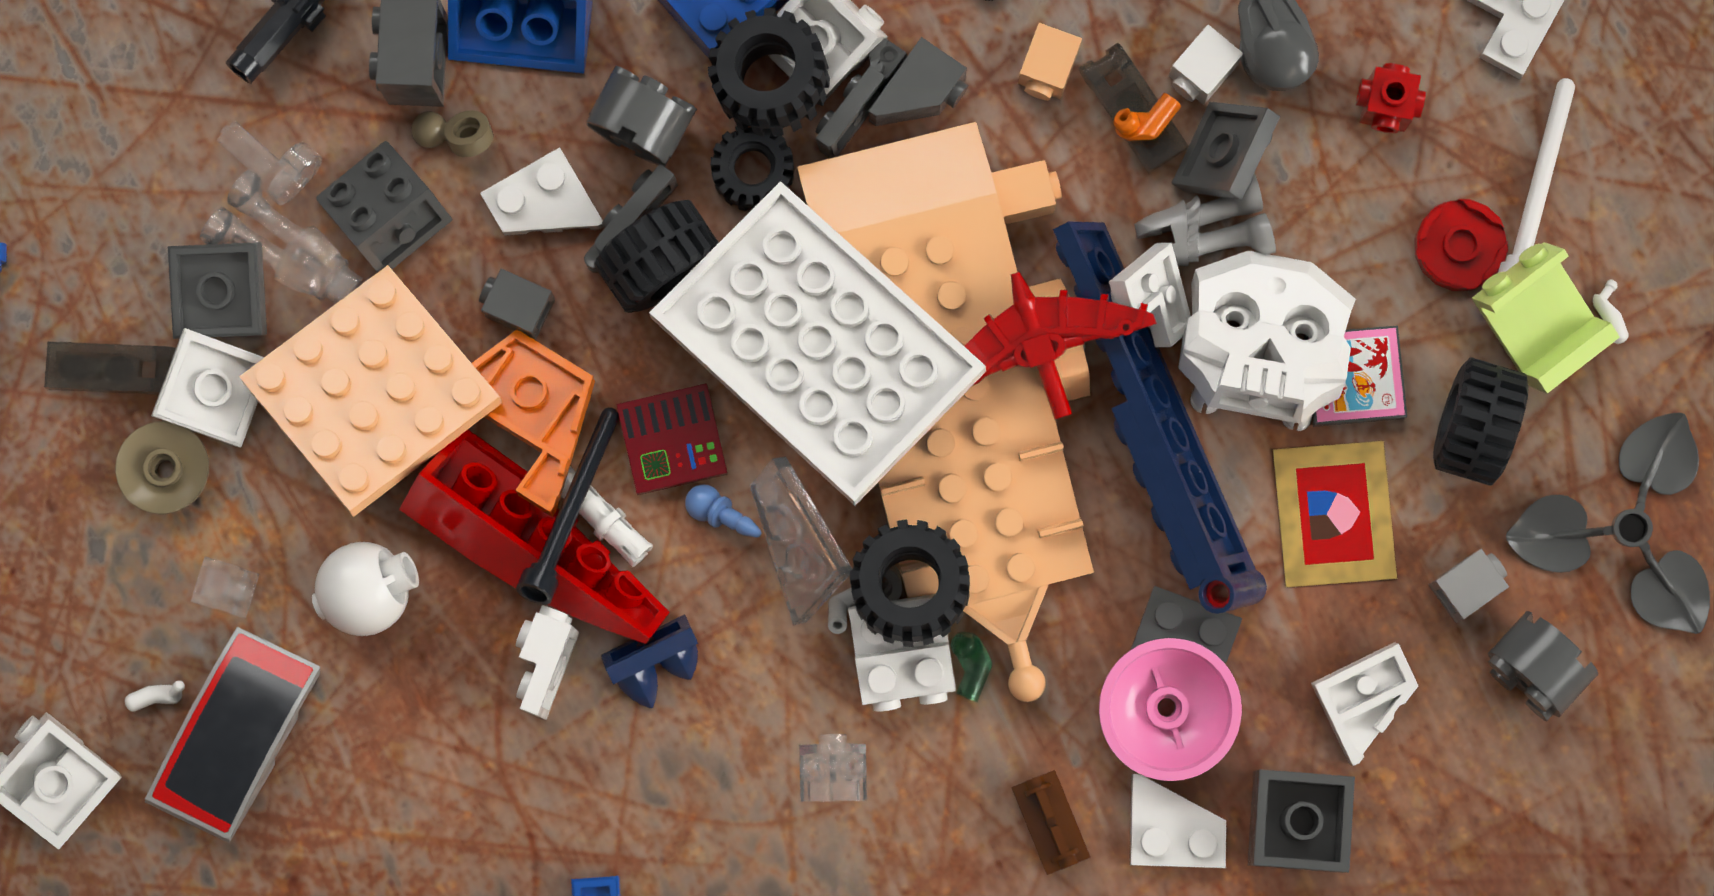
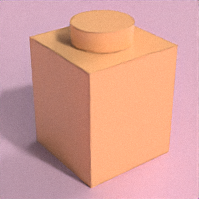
M1039 23L1020 71L1018 84L1025 86L1024 91L1035 98L1048 101L1052 96L1061 99L1078 55L1082 38Z
M1045 160L992 172L1005 225L1053 214L1056 207L1055 200L1062 198L1056 171L1048 173Z

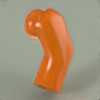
M1163 93L1149 112H1130L1129 108L1122 109L1114 117L1113 124L1116 133L1127 141L1156 139L1180 110L1181 105L1172 96Z

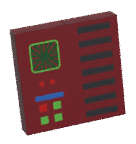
M707 383L616 404L637 495L728 475Z

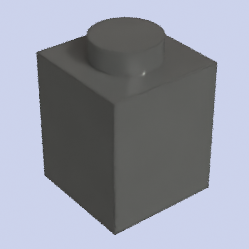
M502 268L496 279L493 277L488 278L479 298V302L484 304L481 311L486 318L512 330L518 329L535 340L555 301L552 291Z

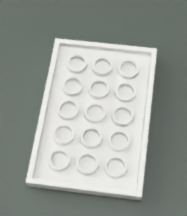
M781 181L649 312L652 320L854 506L986 372V366Z

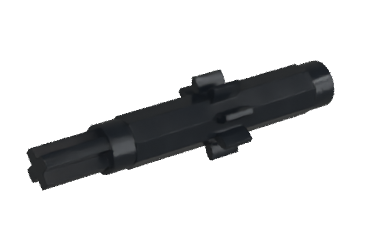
M271 0L274 5L236 47V51L226 61L227 66L242 80L252 84L301 28L306 27L311 32L315 30L326 17L323 13L325 9L321 6L325 0Z

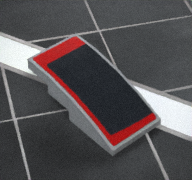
M236 627L178 731L145 797V803L230 843L274 768L275 757L298 720V711L318 679L321 667Z

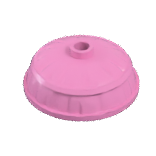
M1177 638L1148 641L1124 654L1108 673L1099 700V718L1102 732L1114 754L1137 773L1164 781L1193 778L1215 766L1233 745L1239 731L1242 716L1239 689L1235 678L1226 664L1209 649L1195 642ZM1164 698L1171 699L1175 704L1174 712L1169 716H1162L1158 712V703Z

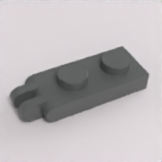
M661 163L653 172L649 169L643 172L632 187L634 195L623 207L620 204L616 205L604 218L602 226L605 229L599 234L594 245L584 257V261L591 272L599 273L594 266V262L601 250L611 239L639 218L659 208L678 186L675 175Z

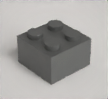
M381 0L380 7L374 6L372 11V32L374 35H378V52L370 53V80H376L377 91H381L389 105L444 107L448 16L441 1Z
M1262 769L1253 771L1247 866L1349 873L1355 777Z

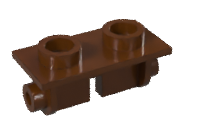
M1055 770L1011 787L1047 875L1091 858Z

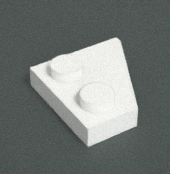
M560 147L480 193L504 235L527 234L530 231H542L544 233L563 232V229L577 228L596 230L603 227L602 218Z
M1396 642L1311 683L1349 764L1352 766L1361 762L1364 758L1363 753L1379 732H1384L1394 719V713L1398 707L1405 704L1418 687L1401 647Z
M1132 774L1130 865L1226 868V820L1141 774Z

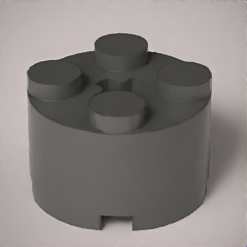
M615 66L589 113L586 125L616 146L620 147L623 145L635 151V156L655 165L661 163L663 166H666L697 109L678 97L673 96L672 99L666 97L665 94L668 88L657 80L644 75L641 81L638 82L639 77L620 66Z
M1526 611L1488 652L1490 658L1488 663L1493 668L1490 674L1507 690L1511 691L1516 686L1529 698L1526 701V705L1544 721H1548L1552 715L1560 717L1598 676V671L1592 662L1584 668L1576 659L1582 651L1569 638L1541 617L1534 624L1533 615L1530 611Z

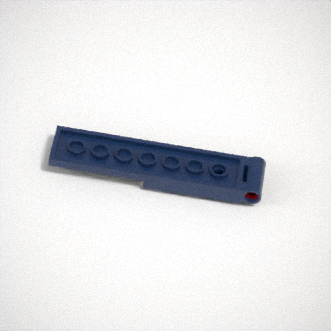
M1068 221L1053 229L1058 240L1056 243L1057 254L1062 263L1070 268L1075 279L1074 292L1076 297L1100 300L1102 293L1109 294L1108 301L1112 302L1109 281L1124 270V267L1105 223ZM1145 327L1134 331L1130 335H1122L1113 339H1095L1099 348L1107 353L1112 364L1111 377L1115 387L1127 399L1126 402L1111 408L1116 418L1114 421L1115 432L1120 441L1128 446L1135 462L1133 463V473L1140 486L1146 489L1153 503L1151 508L1152 517L1157 527L1166 533L1172 547L1170 557L1178 573L1184 575L1190 590L1200 586L1198 594L1200 603L1211 613H1224L1259 603L1264 598L1267 590L1265 578L1256 570L1162 353L1159 347H1155L1151 329Z

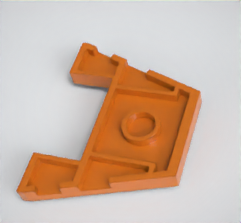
M516 329L472 362V364L496 391L502 401V404L484 418L541 452L538 459L516 488L518 496L553 517L559 505L595 380L593 375Z

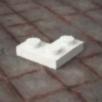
M1467 0L1501 19L1480 58L1521 79L1564 0Z
M1156 243L1109 281L1112 302L1139 309L1141 303L1148 304L1147 311L1154 314L1157 324L1148 326L1151 329L1155 347H1171L1183 337L1188 318L1191 315L1172 243Z

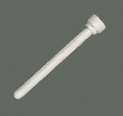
M1563 78L1557 83L1512 254L1507 255L1505 262H1501L1498 273L1506 272L1518 263L1521 253L1535 243L1575 90V84L1571 79Z

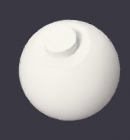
M350 543L332 552L321 565L315 581V593L312 595V603L318 616L323 620L326 619L336 629L356 636L374 635L388 629L401 617L408 603V590L419 585L418 572L413 560L405 552L393 555L387 548L375 543Z

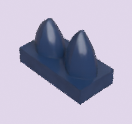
M684 614L660 626L646 644L631 640L602 654L601 657L613 685L617 683L620 689L633 701L645 707L653 708L658 691L657 673L654 665L660 663L671 674L679 678L691 680L698 662L696 646L698 641Z

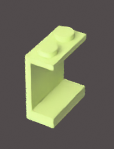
M1544 242L1542 244H1535L1522 252L1519 256V262L1506 272H1499L1488 278L1482 285L1483 290L1473 296L1472 300L1517 370L1527 375L1528 386L1549 393L1620 337L1610 322L1594 317L1564 270L1561 262L1569 257L1565 249Z

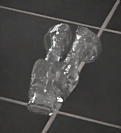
M250 169L245 171L232 186L227 197L228 205L260 223L287 244L286 248H280L247 227L225 207H220L211 215L201 231L200 239L206 244L262 242L263 261L276 270L274 273L276 281L299 292L316 296L320 301L328 298L336 304L340 300H345L352 291L359 287L363 278L348 268L349 261L341 256L329 239L316 227L311 226L303 229L282 216L268 204L262 194L263 182L260 175Z

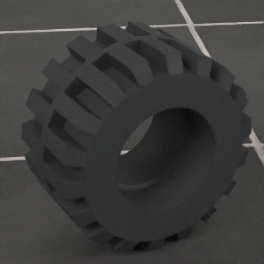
M764 8L763 16H757L755 10L745 12L747 20L739 23L736 17L728 23L731 31L728 34L720 31L715 38L718 49H710L708 58L712 66L708 67V75L714 93L729 119L734 118L736 125L743 130L751 126L755 135L764 136L765 130L771 129L773 136L784 135L783 128L791 125L793 132L802 128L800 122L802 118L806 117L809 121L813 120L817 115L815 105L823 106L827 98L824 88H829L830 77L827 71L829 67L821 43L816 33L812 34L809 24L803 19L797 23L793 13L784 10L782 16L778 17L775 8ZM778 54L786 56L795 62L793 74L784 85L777 89L757 91L744 84V77L750 65L763 56Z
M680 200L665 204L647 213L618 233L601 250L594 262V266L624 311L628 313L638 312L657 305L719 242L690 200Z
M1473 357L1469 358L1461 366L1449 392L1435 439L1433 459L1436 470L1492 486L1497 481L1508 464L1523 421L1529 391L1527 375L1525 373Z
M907 519L897 521V527L889 529L886 524L878 528L879 534L874 538L869 535L862 542V551H856L853 558L854 567L853 570H850L853 602L860 619L866 622L867 628L874 635L876 633L881 634L884 641L894 644L895 640L903 642V647H914L913 642L923 641L924 645L934 643V637L941 635L943 638L949 634L951 626L954 623L958 624L963 617V610L965 606H968L970 597L968 563L965 555L963 556L960 552V545L954 538L952 540L947 538L946 531L937 526L933 530L928 528V522L917 520V525H908ZM917 560L928 564L935 570L939 579V586L931 600L921 606L908 608L898 606L885 597L882 589L883 577L892 566L899 562Z

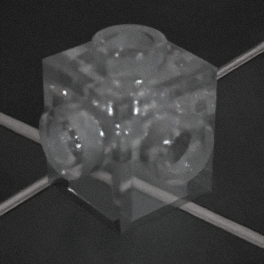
M846 734L818 735L819 744L799 745L800 802L867 801L866 744L847 743Z

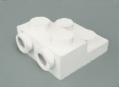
M789 0L777 14L778 17H781L784 10L793 13L797 23L803 19L809 24L812 34L816 33L829 67L827 71L830 77L829 88H824L827 96L826 100L853 70H858L869 58V53L884 38L888 37L880 29L884 24L883 19L869 6L863 5L859 9L851 0ZM768 55L791 77L795 68L793 60L783 55Z
M935 594L893 600L891 602L901 607H918L931 600ZM856 606L848 608L862 705L872 704L873 711H889L901 707L900 699L919 697L920 704H935L948 700L947 692L956 691L948 634L943 638L941 635L934 637V643L924 645L923 641L913 642L914 647H903V642L896 640L894 644L884 641L881 634L876 633L874 635L867 628L866 622L860 619Z
M542 605L539 613L536 612L533 622L524 621L516 641V647L521 648L519 657L527 663L536 666L533 673L525 672L516 698L522 700L521 710L547 720L580 632L570 625L572 618L568 617L567 614Z
M46 712L40 720L31 716L20 727L15 735V738L20 743L8 756L0 752V804L59 850L122 777L118 771L86 747L79 737Z

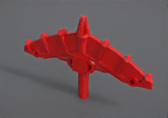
M1017 272L1011 274L1014 305L1010 306L995 319L990 314L983 319L987 325L963 346L986 366V372L973 385L980 383L986 376L1000 370L1004 372L1018 365L1030 368L1036 366L1055 420L1072 414L1054 360L1060 358L1067 349L1084 345L1087 341L1099 338L1113 339L1122 335H1130L1136 330L1157 324L1154 314L1147 311L1148 304L1141 303L1139 309L1108 301L1109 294L1101 293L1100 300L1068 297V290H1060L1059 297H1035L1021 273Z

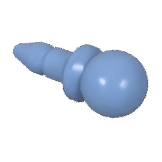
M701 484L693 487L688 492L685 499V507L692 518L698 521H708L709 525L714 528L723 524L744 536L755 538L761 536L762 532L753 520L734 510L731 499L725 496L721 497L714 487Z

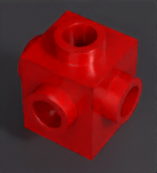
M1386 63L1383 64V68L1376 66L1369 78H1362L1356 98V106L1362 107L1359 123L1371 125L1372 129L1384 133L1405 132L1413 117L1420 118L1423 111L1426 91L1419 90L1421 75L1411 74L1409 67L1400 64ZM1386 92L1402 95V98L1393 100L1388 97Z

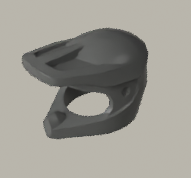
M1295 0L1239 1L1238 15L1241 38L1239 50L1244 53L1241 58V64L1250 79L1264 89L1272 91L1295 89L1308 80L1317 68L1319 52L1306 15Z

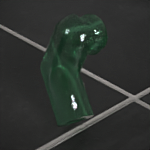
M959 632L952 638L950 644L953 654L956 655L965 671L956 694L977 703L991 671L992 660L982 640L976 634Z

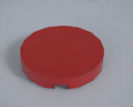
M1471 199L1444 202L1435 206L1421 221L1414 238L1415 257L1422 272L1434 284L1451 291L1474 290L1481 287L1488 278L1497 274L1501 262H1504L1506 259L1508 240L1506 241L1504 225L1500 217L1482 203Z

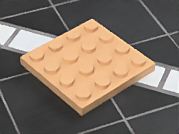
M388 265L239 376L251 394L353 517L502 404L501 398Z

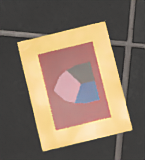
M1384 441L1273 449L1286 588L1397 579Z

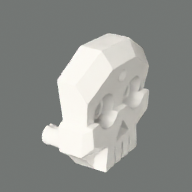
M1245 251L1195 269L1191 283L1192 316L1188 318L1183 335L1178 366L1183 374L1195 385L1190 397L1192 407L1201 413L1203 404L1206 403V414L1213 413L1219 408L1282 420L1284 425L1293 430L1294 423H1298L1297 431L1305 430L1310 425L1313 413L1339 399L1347 379L1351 347L1344 338V334L1356 299L1312 262ZM1234 320L1238 322L1240 326H1230L1227 323V321ZM1296 334H1306L1309 337V339L1302 340L1298 338Z

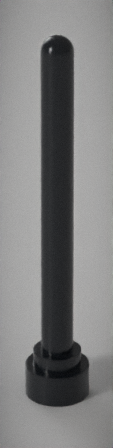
M612 407L605 408L601 412L538 561L532 563L530 568L524 569L516 586L517 592L530 602L542 605L550 604L557 590L556 565L619 420L618 411Z

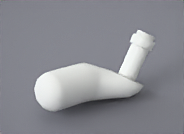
M1609 280L1600 295L1594 294L1592 299L1593 306L1601 318L1610 322L1620 338L1613 343L1621 344L1628 339L1629 333L1621 313L1607 300L1618 287L1616 281Z
M176 681L173 685L144 687L128 694L125 697V706L129 711L134 712L154 703L177 704L182 698L185 684L182 681Z

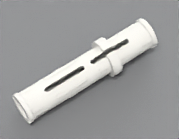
M571 466L561 495L563 499L576 473ZM590 485L579 514L595 529L593 534L600 541L604 538L632 567L636 566L647 556V552L651 551L653 545L624 519L626 514L620 508L615 510Z

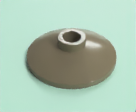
M167 421L152 422L136 429L121 445L115 464L116 479L121 492L134 506L153 514H170L183 510L200 496L209 476V458L202 441L188 428ZM164 462H171L174 468L173 473L167 478H161L158 473L159 466Z

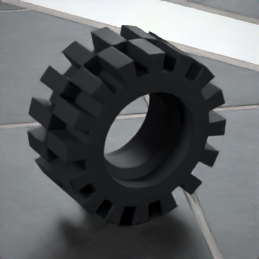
M735 126L736 131L731 134L727 131L722 135L720 144L716 143L710 166L712 178L719 195L722 194L725 201L731 206L735 204L739 210L747 211V208H754L780 181L788 188L792 185L794 179L793 154L790 147L787 146L785 138L782 135L773 136L771 129H766L764 136L755 135L751 127L743 130ZM749 151H757L764 154L771 164L769 175L758 184L744 183L735 173L737 159Z

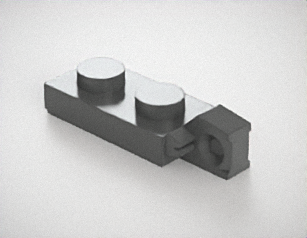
M885 38L869 53L870 67L864 75L857 74L848 83L843 93L845 100L836 112L828 111L816 128L815 132L818 134L816 142L819 151L828 158L839 156L869 116V109L907 58V53Z

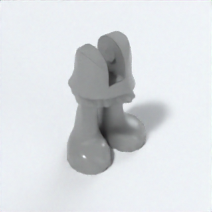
M1255 173L1252 183L1246 190L1242 200L1221 197L1200 204V199L1196 195L1187 204L1182 200L1175 206L1153 213L1134 224L1138 239L1172 231L1175 243L1172 246L1178 266H1189V262H1199V256L1234 247L1248 246L1262 254L1276 253L1273 231L1265 213L1230 227L1199 233L1200 226L1235 216L1254 214L1263 210L1261 191Z

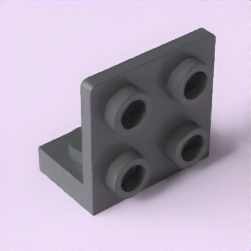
M384 141L316 197L320 205L377 273L387 265L394 269L453 220L431 190L387 141Z

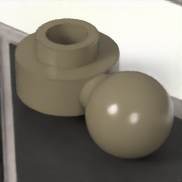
M474 110L458 113L448 122L436 112H423L414 119L411 126L412 137L420 146L434 148L447 141L451 151L460 157H473L481 154L489 148L494 138L488 118L483 113Z

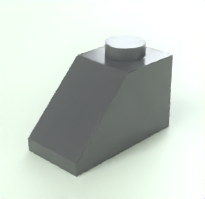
M921 37L869 109V122L875 126L938 116L947 104L954 108L969 86L964 83L967 67Z

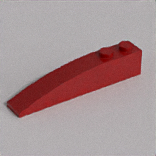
M466 430L440 450L418 474L399 508L400 511L466 558L516 588L523 570L530 568L532 563L538 561L559 512L557 508L556 513L551 517L518 496L516 488L528 471L470 430ZM576 518L555 568L558 587L551 603L547 605L604 630L646 644L670 612L630 571H619L610 561L609 555L611 552L599 540L592 543L576 527L579 521Z

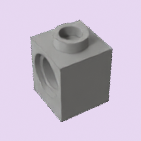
M1482 549L1474 552L1429 584V587L1456 623L1464 620L1509 588L1503 579L1507 576V572L1502 563L1494 554L1486 555Z

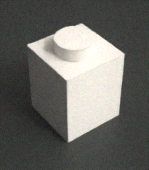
M1207 25L1172 65L1169 77L1174 80L1172 86L1185 99L1192 102L1196 98L1204 105L1239 65L1244 53L1210 25Z

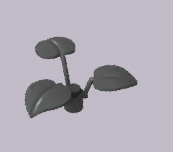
M1670 413L1655 417L1639 426L1626 438L1621 447L1618 459L1621 474L1628 480L1642 482L1634 509L1618 513L1613 519L1611 526L1586 529L1587 513L1579 502L1565 495H1549L1536 500L1524 511L1517 522L1506 533V540L1511 548L1528 563L1543 570L1560 573L1578 569L1588 561L1591 550L1586 537L1613 535L1614 539L1622 546L1639 547L1650 568L1640 571L1632 581L1631 601L1634 609L1642 619L1657 627L1697 634L1704 629L1710 609L1709 585L1702 566L1691 555L1680 550L1666 553L1657 562L1647 542L1653 532L1652 521L1644 512L1649 487L1663 495L1678 493L1693 482L1699 468L1698 449L1690 431L1686 415L1684 413Z

